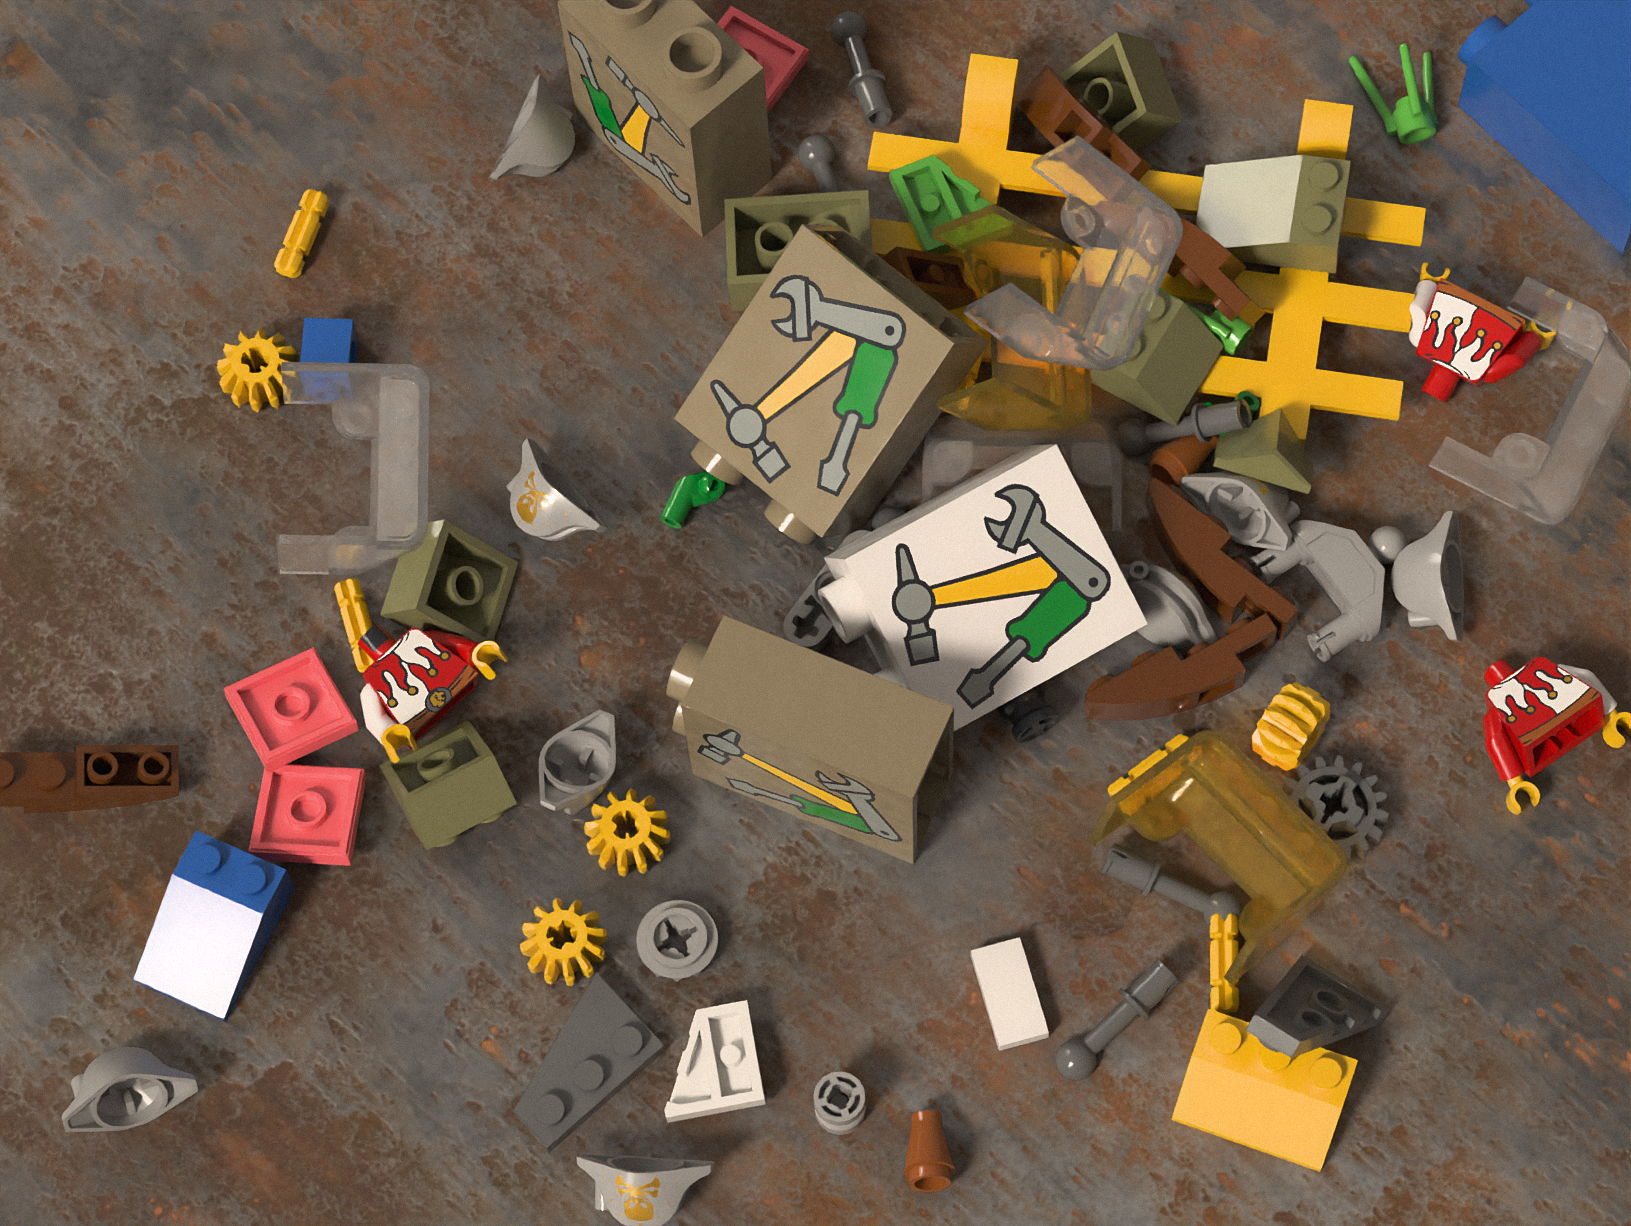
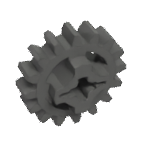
M1337 755L1333 766H1326L1324 759L1319 756L1315 759L1313 771L1300 764L1297 766L1295 774L1298 781L1290 778L1285 779L1282 790L1286 795L1279 796L1276 807L1277 810L1285 814L1279 817L1277 825L1278 829L1292 830L1286 842L1288 847L1296 846L1299 843L1304 845L1302 859L1308 860L1315 852L1321 854L1320 860L1324 867L1328 866L1331 856H1338L1342 865L1347 866L1349 865L1352 851L1361 858H1365L1370 849L1368 842L1374 844L1380 842L1383 832L1378 827L1386 826L1389 813L1379 808L1385 805L1387 795L1384 792L1373 793L1378 777L1372 775L1363 779L1360 776L1362 763L1357 762L1349 770L1344 768L1343 756ZM1334 782V783L1327 784V785H1322V786L1319 785V784H1321V783ZM1355 793L1360 797V799L1363 802L1366 816L1363 815L1364 809L1356 805L1354 799ZM1342 798L1339 808L1340 812H1335L1332 817L1329 816L1326 823L1322 824L1325 815L1324 811H1328L1332 805L1335 806L1338 800ZM1299 807L1302 808L1301 813L1309 817L1310 829L1304 825L1299 814ZM1341 836L1345 837V839L1341 840H1328Z

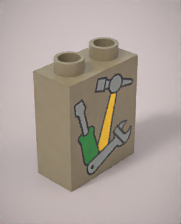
M559 0L557 2L576 116L702 238L725 219L724 199L751 198L772 180L764 67L692 0Z
M802 224L674 419L699 438V441L691 451V455L704 470L731 485H740L746 476L772 497V500L764 510L766 518L790 538L803 544L812 545L818 536L821 538L851 534L862 529L989 342L841 226Z
M723 615L709 646L689 639L684 644L672 668L666 695L680 701L674 716L672 729L674 732L686 736L693 775L914 864L953 777V706Z

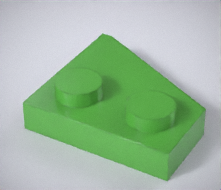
M935 155L889 171L891 185L922 251L943 254L1012 228L1013 218L1010 212L1004 208L998 210L980 196V189L968 180L954 175L952 168Z

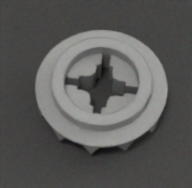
M671 900L652 908L642 919L636 937L637 949L642 963L656 977L663 976L671 978L676 982L690 976L698 977L700 972L709 963L713 962L719 943L716 925L708 912L699 905L684 900ZM670 924L673 931L676 930L680 936L692 935L686 941L687 957H684L683 953H679L675 947L668 950L664 949V946L669 943L667 925Z

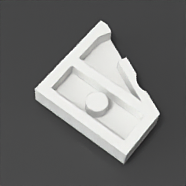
M747 1000L697 1009L689 1031V1042L686 1050L682 1053L677 1069L678 1076L670 1102L667 1101L665 1107V1116L668 1123L766 1104Z

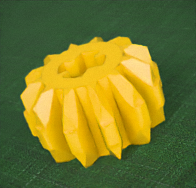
M260 327L255 338L249 339L248 335L240 331L238 336L240 344L236 346L225 343L223 351L226 358L217 360V369L222 376L219 382L224 393L232 394V400L239 408L250 401L252 410L258 413L263 402L269 401L272 407L278 409L280 404L278 396L281 394L293 397L295 390L291 382L298 381L301 377L299 366L295 364L298 360L296 350L292 346H286L285 339L279 332L268 339L266 331ZM261 368V372L257 373L256 369Z
M1297 682L1284 686L1280 693L1274 696L1271 704L1265 709L1262 718L1258 721L1257 729L1252 735V750L1261 755V759L1274 767L1277 765L1285 771L1296 768L1302 763L1304 758L1309 756L1310 751L1317 744L1320 735L1325 731V725L1330 719V703L1321 698L1320 693L1308 686L1305 688Z
M632 788L626 793V800L619 801L618 796L610 791L607 795L609 807L594 804L591 811L596 820H591L584 824L585 834L591 837L586 844L587 850L590 855H600L599 865L604 870L617 862L620 876L625 877L627 875L630 864H636L638 871L645 874L648 871L646 858L661 861L664 854L659 845L667 844L671 840L670 831L664 828L668 822L667 813L664 810L654 811L656 801L651 795L638 803L636 790ZM629 826L636 828L637 834L634 837L630 838L629 834L626 833V839L619 838L618 831L621 828L625 827L627 832H629Z
M555 898L552 903L553 912L548 914L544 908L536 906L534 914L539 923L527 922L523 924V934L529 939L520 944L522 955L531 957L528 962V968L533 974L545 970V981L551 985L561 973L564 975L566 984L573 986L576 980L574 972L580 970L584 976L591 978L594 975V971L589 961L601 962L605 960V950L599 945L607 941L608 937L606 929L597 927L600 918L596 911L583 914V904L578 899L570 905L568 910H564L561 899ZM566 935L572 936L573 944L565 942L562 949H556L554 940L563 942Z

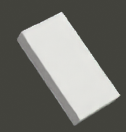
M1020 937L971 950L970 956L999 1051L1049 1038L1047 1024Z

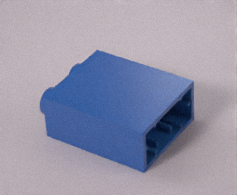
M1524 0L1530 8L1509 26L1497 15L1491 16L1482 22L1463 43L1458 53V59L1467 66L1458 107L1621 254H1624L1631 247V0Z

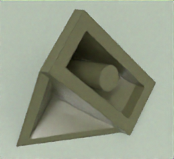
M1281 408L1252 421L1250 427L1229 432L1218 438L1214 467L1309 494L1312 486L1313 463Z

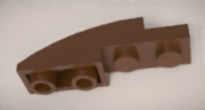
M1048 65L1043 67L1017 100L1019 107L1038 130L1073 165L1083 170L1110 197L1126 198L1152 166L1104 121L1105 118Z
M1102 196L1096 202L1108 215L1102 223L1122 242L1130 237L1140 247L1133 254L1153 273L1161 267L1173 278L1181 273L1199 291L1207 285L1217 295L1211 303L1231 322L1239 316L1252 327L1265 314L1233 282L1245 270L1246 266L1212 236L1194 224L1169 211L1126 198Z
M1154 477L1148 484L1146 506L1158 539L1178 573L1186 577L1197 588L1204 603L1230 626L1243 612L1253 620L1267 613L1277 628L1276 637L1283 641L1295 627L1299 610L1295 607V602L1291 596L1277 586L1270 588L1258 579L1253 568L1243 559L1236 556L1232 558L1228 556L1232 535L1222 520L1211 513L1204 515L1190 504L1189 498L1181 489L1172 484H1167L1166 486Z
M1267 613L1253 621L1250 617L1237 621L1227 629L1225 637L1211 645L1208 641L1195 645L1185 653L1183 661L1179 659L1171 645L1158 653L1154 649L1146 651L1132 661L1130 664L1131 668L1116 677L1113 674H1107L1093 682L1087 690L1088 693L1085 694L1083 712L1089 720H1144L1187 711L1217 700L1242 687L1246 671L1243 664L1273 647L1277 628Z
M77 745L76 752H0V807H24V813L108 809L179 796V745Z

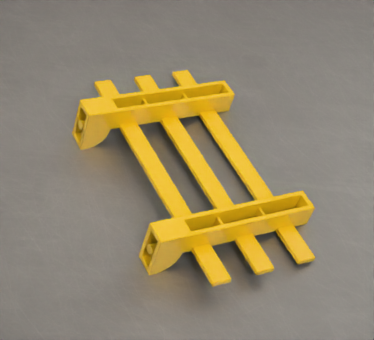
M971 53L964 94L959 143L880 132L873 133L868 170L889 173L891 170L935 155L952 168L954 175L968 180L980 189V196L998 210L1002 188L1096 202L1102 196L1110 197L1083 170L1073 165L1067 158L1009 150L1017 104L1018 60ZM1305 99L1296 155L1345 160L1353 105ZM1148 170L1127 195L1126 199L1147 203L1169 212L1197 215L1203 177ZM1348 197L1342 236L1421 247L1426 208ZM870 218L872 251L882 258L896 246L922 251L910 223ZM991 235L943 253V255L963 259L977 296V300L972 304L950 310L961 321H963L964 315L968 311L981 312L987 274L1132 294L1139 281L1142 280L1153 287L1163 289L1182 301L1213 305L1211 301L1217 296L1207 285L1199 291L1181 273L1173 278L1161 267L1153 273L1133 254ZM1280 267L1279 275L1244 270L1233 282L1265 313L1273 314L1266 362L1220 355L1198 392L1235 398L1242 391L1250 392L1260 401L1258 419L1281 408L1303 448L1306 441L1310 408L1398 421L1404 381L1316 369L1322 321L1409 333L1412 320L1409 308L1410 304L1414 301L1415 294L1328 282L1329 273ZM990 323L986 339L989 344L983 352L981 361L1090 377L1092 357L1103 339ZM949 401L942 412H950L953 409L964 411L965 404Z

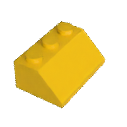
M1208 1009L1171 1120L1321 1172L1358 1060L1321 1047L1290 1058L1282 1052H1275L1266 1048L1257 1037L1247 1032L1246 1029L1249 1022Z

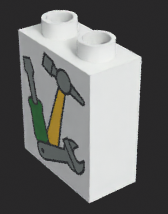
M1057 444L1030 445L824 557L836 581L818 590L819 599L828 619L845 643H849L862 635L865 636L882 669L873 675L953 706L954 731L1148 624Z

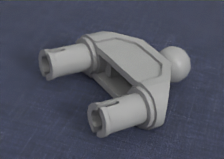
M1300 520L1289 525L1292 537L1286 551L1266 549L1258 555L1249 558V565L1253 568L1256 575L1260 572L1262 573V576L1258 579L1266 585L1298 563L1305 565L1340 609L1342 615L1307 636L1313 652L1320 648L1321 652L1317 654V657L1321 661L1326 662L1331 659L1330 657L1356 640L1362 642L1370 641L1379 635L1385 568L1381 564H1394L1399 553L1407 546V541L1403 532L1396 527L1383 526L1377 528L1370 535L1367 547L1354 530L1317 521Z

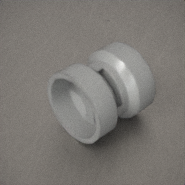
M843 1071L831 1072L822 1077L817 1083L813 1094L815 1115L820 1126L827 1132L836 1135L849 1134L858 1129L864 1121L866 1114L865 1091L860 1080L852 1074Z

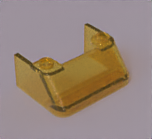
M995 204L932 228L933 238L964 253L963 277L965 283L977 295L990 301L992 361L991 379L937 398V408L985 431L1068 430L1087 423L1092 413L1087 284L1085 266L1077 250Z
M1211 730L1198 732L1112 795L1087 839L1095 847L1127 822L1145 838L1158 842L1170 840L1183 830L1253 899L1243 908L1238 918L1239 930L1247 941L1224 976L1230 984L1279 947L1337 885L1347 867L1346 857L1341 848L1228 737Z

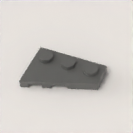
M1301 955L1256 1011L1246 1031L1257 1037L1266 1048L1275 1052H1282L1293 1058L1383 1024L1391 1008Z
M596 972L513 1110L514 1114L550 1153L665 1051V1046Z

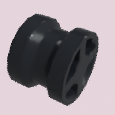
M1041 684L997 707L1001 717L1009 719L1013 725L1012 735L1018 743H1025L1043 735L1055 726L1060 719L1056 709L1046 704L1044 700L1045 691Z

